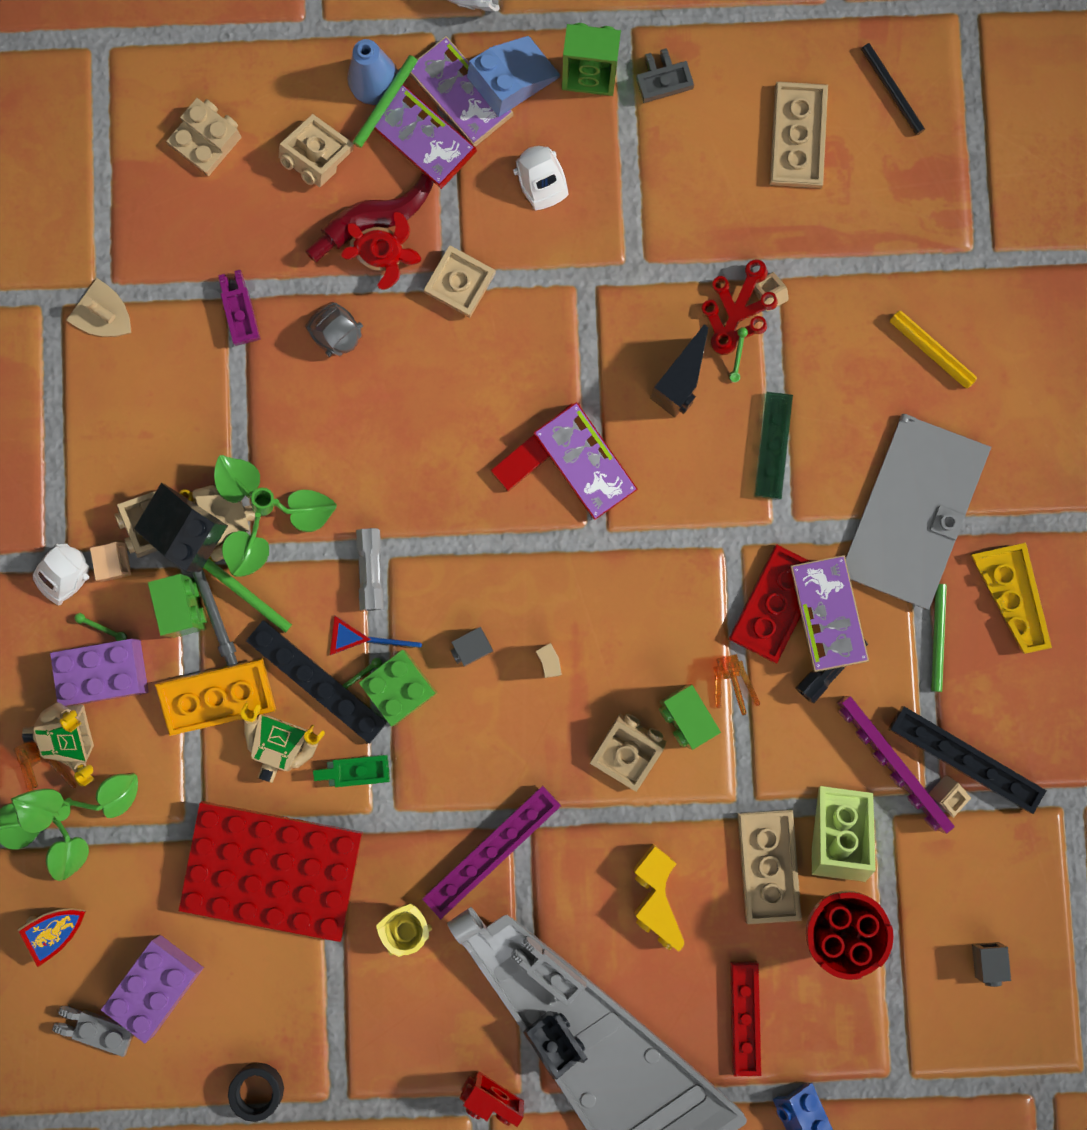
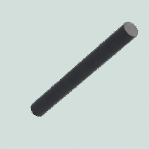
M871 44L864 45L861 51L914 133L919 135L925 130L923 124Z

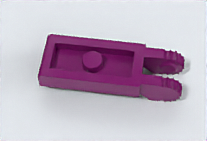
M241 270L235 271L234 276L238 289L230 291L226 275H219L222 290L221 298L235 346L261 340L251 298Z

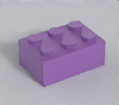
M127 639L50 653L57 702L62 703L66 707L149 693L141 640Z
M160 935L150 942L101 1011L142 1042L147 1043L155 1036L204 967Z

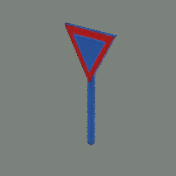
M334 616L330 655L365 642L422 647L420 642L367 637Z

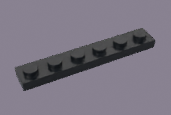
M265 620L258 625L246 640V642L367 743L371 744L388 723Z
M901 706L889 727L890 731L1030 814H1034L1047 791L905 706Z

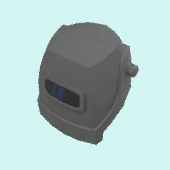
M330 302L319 309L310 318L305 327L316 344L325 350V354L330 357L333 354L341 356L354 350L358 340L362 337L360 329L363 325L360 322L356 323L351 313L335 302Z

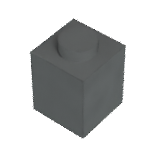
M481 627L452 641L454 648L450 650L456 663L462 662L465 667L494 652Z
M1000 942L972 944L975 978L985 983V986L990 987L1001 986L1002 982L1011 981L1007 946Z

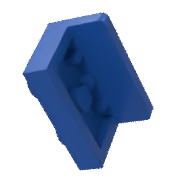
M804 1083L789 1095L777 1096L773 1099L777 1108V1115L782 1120L786 1130H833L812 1083Z

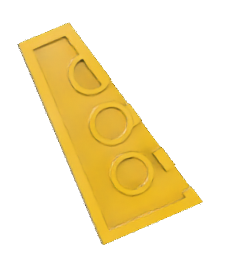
M1022 543L970 555L1022 653L1026 654L1052 648L1027 544Z

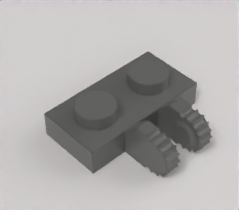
M665 48L660 51L663 68L657 69L652 54H645L648 72L638 74L636 77L643 103L692 90L694 83L687 61L672 65L668 50Z

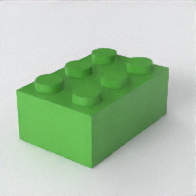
M584 23L567 24L563 51L562 90L613 96L621 30H615L610 26H602L600 28L589 27Z

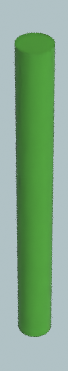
M412 55L408 56L353 140V144L357 147L362 148L417 64L418 60Z
M208 558L203 567L282 631L285 633L292 626L290 622Z
M939 584L935 593L931 691L942 692L946 584Z

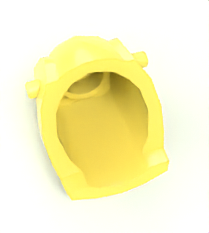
M412 903L394 909L376 924L378 935L383 945L388 949L389 955L392 956L394 954L398 957L417 952L424 945L425 941L429 939V932L432 930L430 924L427 925L423 914Z

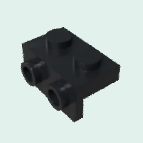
M547 1011L525 1029L523 1033L552 1078L557 1080L577 1062L584 1063L588 1058L583 1052L585 1051L583 1043L579 1038L573 1036L568 1029L570 1023L562 1013Z

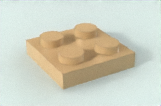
M449 245L424 288V293L470 318L495 276L496 270Z

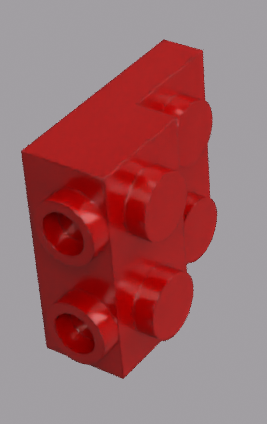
M480 1071L476 1073L474 1078L469 1076L465 1081L459 1099L464 1102L463 1106L466 1107V1112L470 1116L478 1120L482 1118L488 1121L491 1114L495 1112L496 1118L503 1124L519 1126L524 1117V1100Z

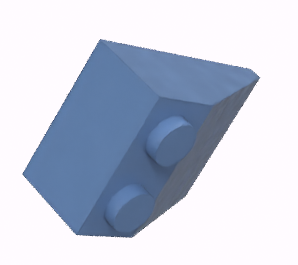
M529 36L490 47L469 61L467 78L496 115L500 117L560 78V74Z

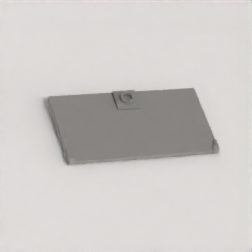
M901 414L898 426L846 556L850 580L929 610L991 447L918 420L910 415Z

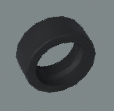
M253 1063L240 1070L232 1080L228 1091L229 1104L236 1116L245 1121L258 1122L272 1115L283 1098L284 1085L282 1077L275 1068L264 1063ZM261 1076L272 1087V1098L262 1108H252L245 1104L241 1098V1085L248 1077Z

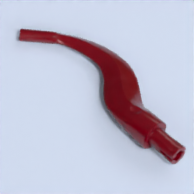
M422 173L413 188L397 199L364 200L355 203L339 213L321 229L323 235L305 250L306 254L317 263L333 247L340 249L352 238L348 232V224L350 223L356 224L361 231L373 227L389 228L395 226V212H400L408 220L426 201L434 182Z

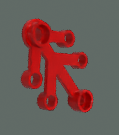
M755 259L746 265L745 273L747 277L735 303L729 292L728 280L724 276H718L713 280L712 286L715 292L720 295L729 317L725 327L718 316L719 307L714 300H707L702 305V311L709 318L715 332L711 338V346L720 355L730 354L736 349L739 341L736 328L740 321L764 310H773L778 304L776 295L773 292H766L761 296V300L746 306L756 283L764 281L768 274L766 265L761 260ZM753 267H760L759 271L751 272ZM725 282L723 288H717V284ZM767 298L774 299L771 304H765ZM709 306H715L712 312H706ZM762 316L752 318L750 325L745 327L748 330V334L744 339L754 334L764 333L767 330L765 318ZM757 322H763L761 328H754ZM722 338H728L726 344L719 343Z

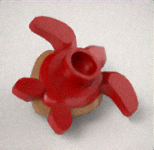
M400 212L394 213V233L383 227H373L361 231L356 224H348L349 235L353 238L350 241L351 247L345 248L341 257L345 260L357 257L366 267L377 271H385L384 276L377 285L381 290H387L397 283L400 278L398 265L401 262L407 265H416L422 260L417 251L411 248H403L402 244L410 235V226L405 216Z

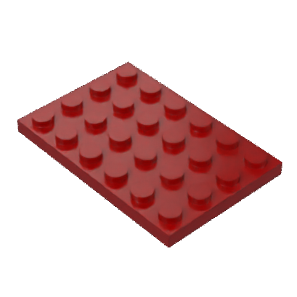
M202 801L199 803L178 911L341 942L363 832Z

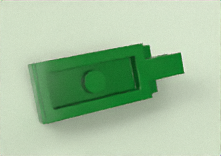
M388 755L327 762V768L313 770L314 781L328 780L329 786L335 787L390 782Z

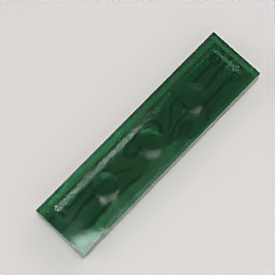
M765 393L754 497L774 500L782 499L793 395Z

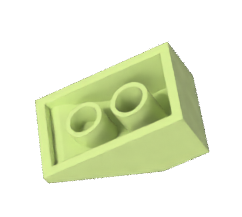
M820 786L818 788L812 841V875L866 882L876 871L873 793Z

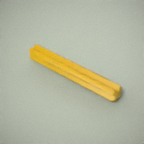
M900 310L895 313L890 319L892 325L964 388H969L974 384L977 377L905 313Z

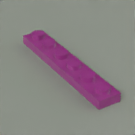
M844 696L837 702L841 708L838 710L839 714L847 723L852 722L858 729L855 732L858 738L865 745L869 743L875 750L873 753L874 758L882 766L887 765L891 770L892 774H890V777L899 788L904 787L910 794L907 796L910 803L917 810L920 808L927 816L924 820L930 828L946 834L950 832L955 826L852 697Z
M542 785L429 891L422 900L441 920L561 807V804Z

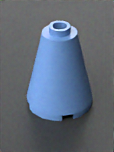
M363 39L357 42L353 48L347 78L348 85L356 99L365 104L377 105L398 73V69L394 62L374 41Z

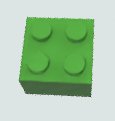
M177 574L148 582L160 636L177 638L206 630L205 623L208 622L205 608L200 606L198 597H201L194 578Z
M401 650L359 682L391 727L397 725L438 694L406 650Z
M686 685L659 701L662 705L659 711L666 723H673L676 730L672 733L680 746H686L693 750L721 733L693 685Z

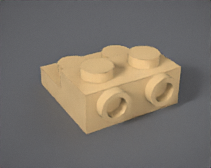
M196 98L180 117L183 122L166 142L207 176H210L242 137L237 130L238 124L230 116L225 115L222 118L217 114L218 108L208 99L202 102Z
M312 114L280 143L279 158L281 164L286 169L291 170L294 168L298 171L305 183L309 185L314 183L321 187L336 173L337 165L353 151L354 144Z
M156 491L117 504L119 513L114 514L119 528H126L129 537L124 540L129 553L135 552L137 558L158 551L134 530Z
M619 714L590 764L637 792L663 752L666 741L663 740L664 736L654 728L647 730L640 726V721L635 716Z

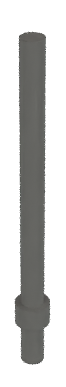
M203 568L201 572H192L219 642V653L221 657L224 656L227 666L238 664L234 654L236 648L233 641L230 642Z

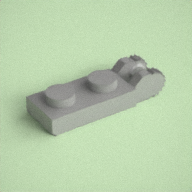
M526 936L522 941L523 945L536 958L531 961L529 956L518 948L512 951V958L526 970L529 976L562 1003L569 1006L586 988V982L545 948L542 949L537 941Z
M68 1006L60 1007L59 1015L71 1020H78L76 1027L56 1022L52 1028L55 1033L72 1037L73 1040L121 1057L126 1055L133 1034L116 1021L87 1010L81 1011Z

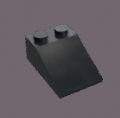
M705 324L653 389L650 399L673 417H676L679 412L685 414L696 398L693 393L698 383L709 328Z
M161 483L134 530L164 557L185 571L201 572L228 525L166 484Z

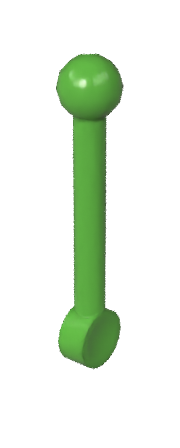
M741 327L737 331L739 341L733 371L729 374V379L732 382L740 380L738 370L744 337L748 334V330L745 327Z
M82 613L75 615L74 619L79 624L85 623L115 637L116 641L127 640V635L124 632L117 633L85 618V615Z
M374 658L369 666L344 683L343 686L347 689L372 669L379 668L382 665L381 659Z

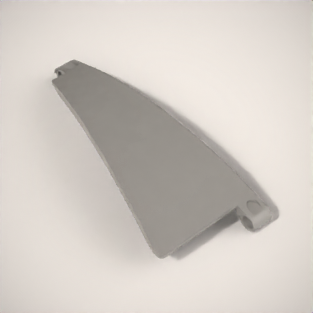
M470 907L447 923L455 939L470 953L522 1031L527 1029L547 1011L562 1013L570 1023L568 1029L573 1036L579 1038L585 1047L583 1052L588 1060L584 1063L577 1062L557 1080L555 1079V1081L587 1130H738L746 1124L747 1119L741 1109L596 984L509 915H503L486 927L474 909ZM526 936L537 941L542 949L545 948L586 982V988L569 1006H566L529 976L526 970L512 958L511 953L515 948L526 953L531 961L536 958L523 945L522 941Z

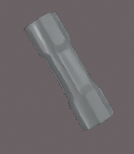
M376 528L356 530L357 551L359 553L360 610H383L380 530Z

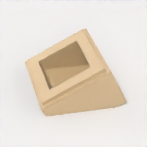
M774 272L767 275L764 281L756 283L753 289L759 300H761V296L764 293L773 292L778 300L777 306L787 302L789 299L786 285ZM767 298L765 304H771L774 299Z
M944 776L929 793L932 799L953 818L971 799L962 786L949 776Z

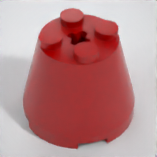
M855 891L835 892L820 900L808 917L805 933L809 952L817 964L829 974L846 980L862 979L863 976L882 967L891 953L894 938L892 925L881 905L869 896Z

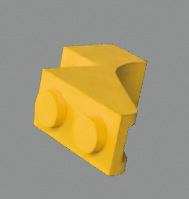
M652 844L633 868L634 873L637 874L635 880L646 889L650 886L653 887L634 911L635 917L638 918L636 923L647 933L653 930L660 937L657 940L668 950L674 947L680 952L684 946V939L665 893L668 876L676 866V862Z

